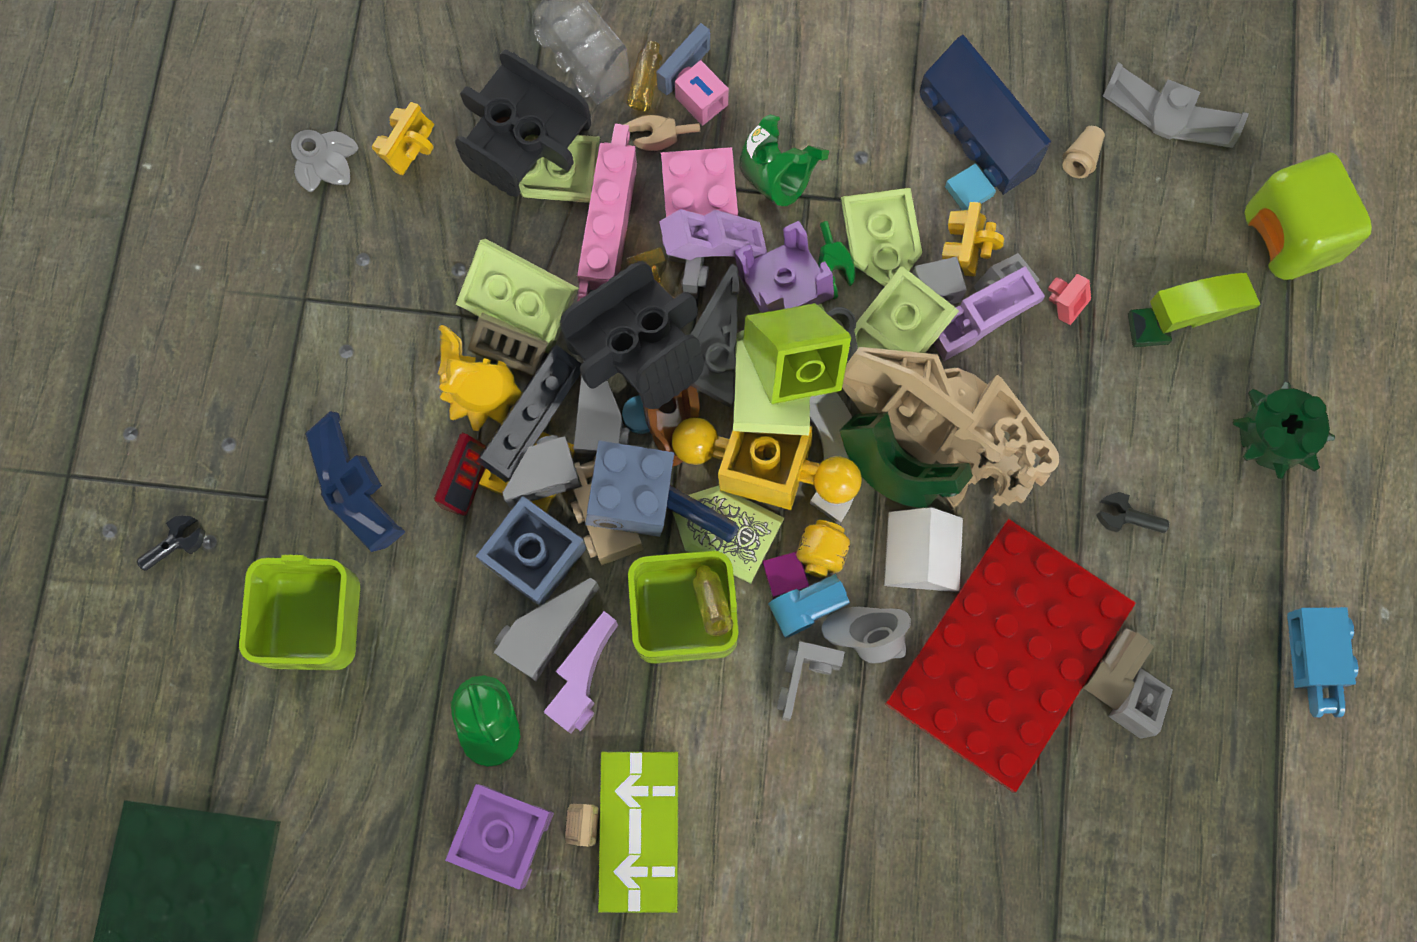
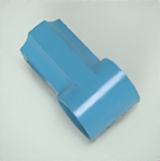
M834 574L801 591L795 589L769 602L768 605L784 637L788 638L815 624L814 621L849 605L850 602L843 584Z

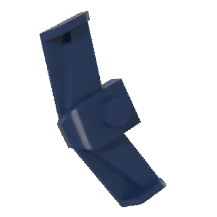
M330 411L305 433L321 487V496L328 509L334 511L371 552L385 549L405 533V530L398 526L371 497L382 485L365 456L356 455L350 460L339 423L341 420L338 412Z

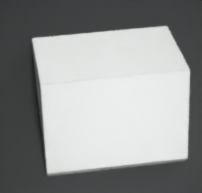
M932 507L889 512L884 586L959 592L963 518Z

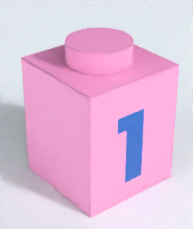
M701 60L693 67L688 66L684 68L676 77L675 98L702 126L728 106L729 88Z

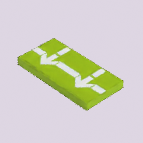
M601 752L598 912H678V752Z

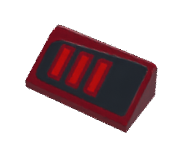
M463 432L458 437L435 494L434 501L443 510L466 516L485 471V467L476 462L486 446Z

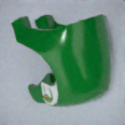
M769 114L748 135L741 151L740 169L744 177L762 195L778 206L787 207L794 203L804 192L818 161L828 160L829 150L808 145L803 150L792 148L782 153L778 148L779 130L777 125L780 117Z

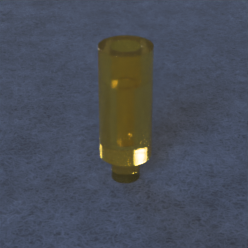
M648 41L646 48L638 53L626 102L630 108L637 111H649L652 106L657 85L656 71L661 67L663 60L662 55L659 54L660 44L655 41Z
M701 566L696 570L697 576L693 580L695 595L706 632L712 636H720L732 629V617L719 575L712 572L709 566Z

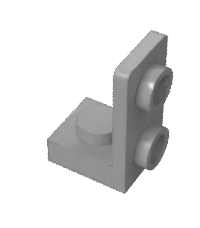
M801 641L796 651L789 649L785 672L792 673L789 688L781 687L777 709L783 711L782 720L790 721L803 663L810 664L809 670L813 672L831 675L832 669L839 671L842 667L845 651Z

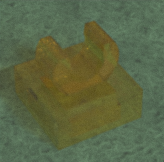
M661 247L625 260L627 268L638 261L646 262L652 269L654 279L657 282H661L655 266L666 261Z

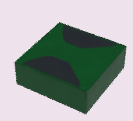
M1153 308L1131 309L1129 311L1128 319L1133 347L1169 345L1171 343V332L1163 334Z

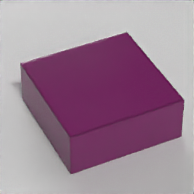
M797 551L762 561L772 599L795 589L801 591L809 587L802 562L796 556Z

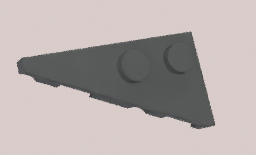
M733 264L730 265L690 334L699 340L704 361L702 374L691 386L729 408L734 401L735 345L737 342L738 317L737 295L739 292L738 267Z

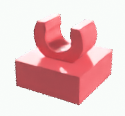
M1076 274L1069 284L1060 278H1055L1048 287V291L1052 292L1049 300L1057 305L1058 319L1069 325L1074 322L1091 300L1090 280L1079 274Z

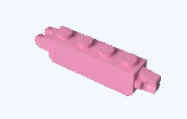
M615 124L611 143L604 142L599 145L577 274L579 281L577 302L587 296L590 290H596L600 285L605 284L620 272L637 168L636 148L629 145V125Z

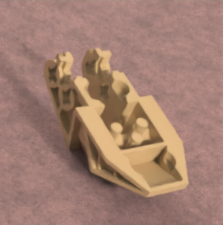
M859 347L846 364L842 388L862 414L888 412L892 430L898 444L923 463L934 464L936 460L941 464L970 463L973 477L968 482L969 485L971 483L975 485L981 478L987 479L989 476H992L996 490L993 496L995 500L993 503L999 507L1003 503L1009 506L1012 502H1024L1032 490L1034 482L1040 486L1044 485L1050 474L1058 467L1059 453L999 375H996L987 384L976 375L960 368L943 369L938 354ZM1004 432L1010 434L1009 442L1004 437ZM982 454L987 459L985 460V465L983 464L979 468L978 465L980 463V455ZM1035 454H1037L1041 457L1039 461L1040 465L1038 464L1034 468L1033 465L1035 464L1034 460L1036 458ZM1012 476L1016 479L1015 487H1012L1009 490V482L1011 481L1010 477Z

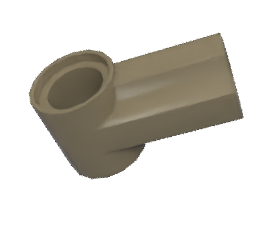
M1127 628L1123 629L1105 658L1098 662L1083 688L1114 710H1117L1131 693L1135 684L1132 680L1154 646L1141 634Z

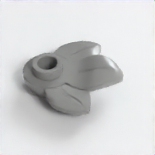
M303 130L293 137L291 151L297 160L294 173L298 183L304 189L313 192L321 180L334 185L350 184V169L345 158L358 151V145L352 138L337 131L321 135L314 130ZM305 142H313L316 148L308 152L302 148V145Z

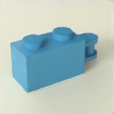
M1300 608L1287 613L1294 687L1307 688L1309 710L1312 717L1321 718L1323 714L1343 717L1345 714L1343 687L1356 685L1355 678L1358 675V662L1356 657L1353 656L1351 644L1354 636V625L1351 618L1348 617V608ZM1322 688H1328L1329 698H1323Z

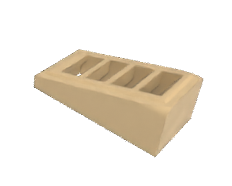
M587 804L569 805L565 831L567 844L587 847L596 844L599 817L598 806Z

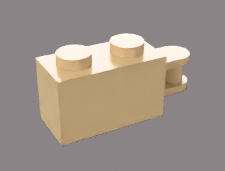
M593 456V461L582 465L579 462L574 463L582 487L574 489L577 501L571 503L578 524L586 522L591 484H587L586 479L593 476L596 456ZM587 525L590 535L583 537L590 558L598 556L601 565L643 550L638 533Z

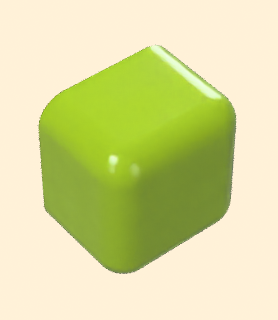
M719 551L645 556L638 558L632 563L628 571L632 640L641 659L653 664L723 658L734 651L738 641L736 591L733 566L725 554Z
M281 555V558H261L253 562L249 566L245 577L239 648L243 657L250 662L270 669L341 670L346 668L353 661L356 652L360 600V581L354 572L333 559H309L304 555Z

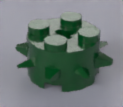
M1284 382L1281 389L1268 395L1255 389L1249 391L1248 395L1252 409L1243 418L1233 419L1232 422L1234 426L1240 428L1243 448L1247 447L1243 458L1246 461L1257 459L1256 463L1258 465L1275 470L1278 479H1283L1286 471L1298 464L1314 472L1318 470L1320 466L1316 454L1324 447L1326 442L1335 440V435L1329 433L1330 426L1326 413L1327 407L1322 399L1312 396L1307 392L1295 388L1292 389L1290 382Z

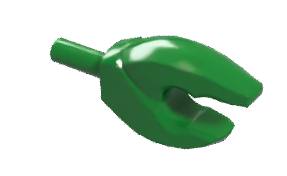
M828 221L821 222L820 227L825 245L820 248L818 266L820 267V264L825 261L831 272L836 269L842 270L847 284L851 286L855 280V264L852 255L842 242L833 241ZM833 276V299L836 300L839 295L835 285L836 278Z

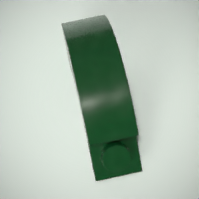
M888 412L855 414L839 430L845 451L849 459L859 468L861 477L876 491L898 503L912 507L928 508L938 495L941 497H952L959 494L973 477L970 463L928 464L909 456L895 439Z

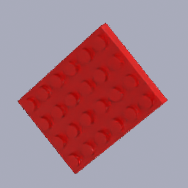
M1008 518L889 696L885 705L1012 793H1016L1136 602Z

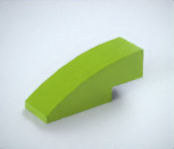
M1247 273L1221 275L1158 291L1150 301L1163 334L1190 325L1194 328L1261 305Z

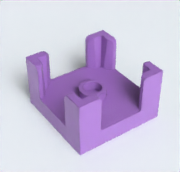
M799 221L783 229L784 245L754 259L750 244L734 251L738 275L761 313L814 303L819 305L834 297L833 273L825 261L819 267L808 250L807 233Z
M476 784L445 861L516 889H523L526 887L532 871L530 865L542 834L548 830L554 812L504 795L484 785Z

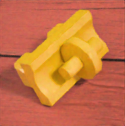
M410 102L406 109L395 108L390 116L389 124L393 127L389 137L384 135L378 136L372 145L373 151L395 173L400 175L405 174L419 152L429 155L434 149L428 137L435 124L422 113L421 107L413 102Z
M970 202L968 210L950 212L948 230L950 234L963 235L962 243L945 242L942 252L943 260L957 257L960 268H962L965 276H976L979 254L981 258L989 259L991 258L992 250L1001 249L1004 244L1003 235L995 232L996 223L987 222L985 226L986 217L980 213L981 203Z

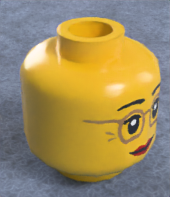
M817 520L816 524L809 525L804 529L796 556L806 566V573L818 578H826L827 573H838L843 569L850 547V540L844 534L845 529L842 526L825 520Z

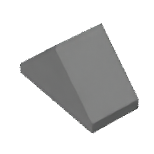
M1140 668L1132 680L1135 684L1131 693L1117 710L1112 709L1108 717L1142 739L1156 736L1161 731L1173 689Z

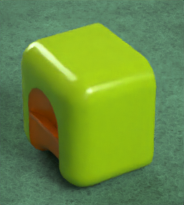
M1332 152L1283 168L1272 174L1248 202L1244 213L1248 226L1256 228L1266 243L1270 255V263L1268 264L1270 271L1275 277L1282 280L1295 279L1343 261L1369 238L1372 230L1371 220L1343 163Z

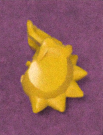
M439 326L438 330L441 331V362L437 374L440 376L439 389L443 391L440 399L450 403V420H456L467 415L474 431H479L488 417L501 424L509 412V407L514 405L522 393L514 382L512 372L502 361H498V365L491 364V360L483 358V362H476V357L463 356L462 340L447 326Z

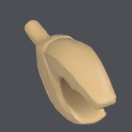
M645 115L623 124L629 125L630 132H652V135L648 137H641L633 141L636 147L645 151H658L670 147L677 142L678 134L701 132L700 123L675 126V119L659 115Z

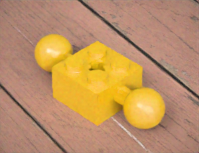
M694 417L678 424L672 435L673 450L683 462L698 465L709 461L712 457L722 460L718 472L720 491L791 510L800 481L814 485L818 495L825 501L833 504H842L852 500L858 494L861 487V472L852 460L842 456L829 457L820 464L807 460L812 446L811 426L809 435L732 431L730 439L718 436L716 429L710 422Z

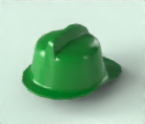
M474 676L464 681L455 691L451 702L452 718L460 745L466 756L476 764L487 767L500 765L513 756L521 738L519 723L510 694L504 684L490 676Z

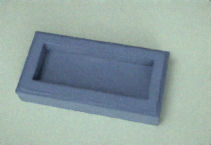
M700 23L656 71L657 87L665 95L670 94L675 89V80L678 74L688 66L693 67L710 50V29Z

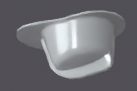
M848 607L830 614L823 622L822 633L825 639L832 644L854 648L860 658L868 663H882L893 658L905 656V634L910 628L911 618L907 612L901 609Z

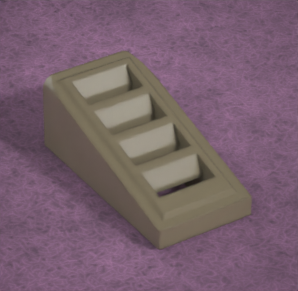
M482 313L478 318L467 351L496 362L502 361L509 367L534 375L541 364L548 342L504 321ZM488 329L495 331L490 345L483 343ZM501 334L508 336L503 351L496 349ZM515 339L521 341L516 357L509 355ZM528 344L535 346L530 363L523 361Z

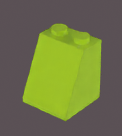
M814 303L747 315L745 317L743 343L771 404L842 391L851 336L848 331Z

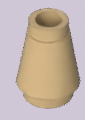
M1092 125L1087 126L1063 154L1062 166L1067 174L1075 178H1085L1095 171L1105 137L1101 128Z

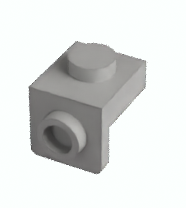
M668 255L669 261L686 264L682 283L683 293L689 292L695 299H698L700 287L706 288L709 266H704V257L687 260Z

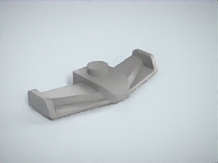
M1117 63L1103 97L1150 128L1154 134L1169 140L1174 138L1223 147H1234L1241 135L1249 113L1243 112L1239 114L1196 107L1195 104L1200 95L1199 91L1168 79L1160 93L1123 68L1121 63Z

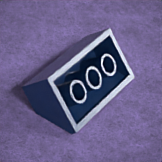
M961 35L926 71L919 90L920 96L924 104L930 109L933 108L940 116L945 130L951 135L954 134L961 142L966 156L970 160L977 162L992 186L997 187L1002 195H1004L1037 172L1051 140L968 39Z

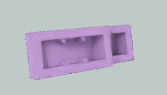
M683 209L659 221L663 235V245L667 255L687 260L709 256L735 257L734 251L748 244L752 246L754 259L767 253L761 225L757 221L719 210H713L706 215H700Z
M1025 266L962 300L961 305L956 307L959 312L933 344L945 361L975 345L981 338L1015 316L1042 302L1045 296Z
M603 611L556 672L567 683L544 711L546 715L569 733H572L575 728L581 731L594 715L591 708L595 703L589 698L593 673L604 646L618 626L616 620L605 611Z

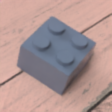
M599 440L585 525L660 537L665 520L674 452Z
M522 496L476 557L483 565L537 605L542 606L587 547L582 538Z

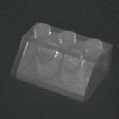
M542 0L533 13L536 25L534 34L544 48L549 46L555 53L554 59L564 73L569 71L574 76L575 85L585 98L590 96L598 106L630 83L626 46L587 0Z

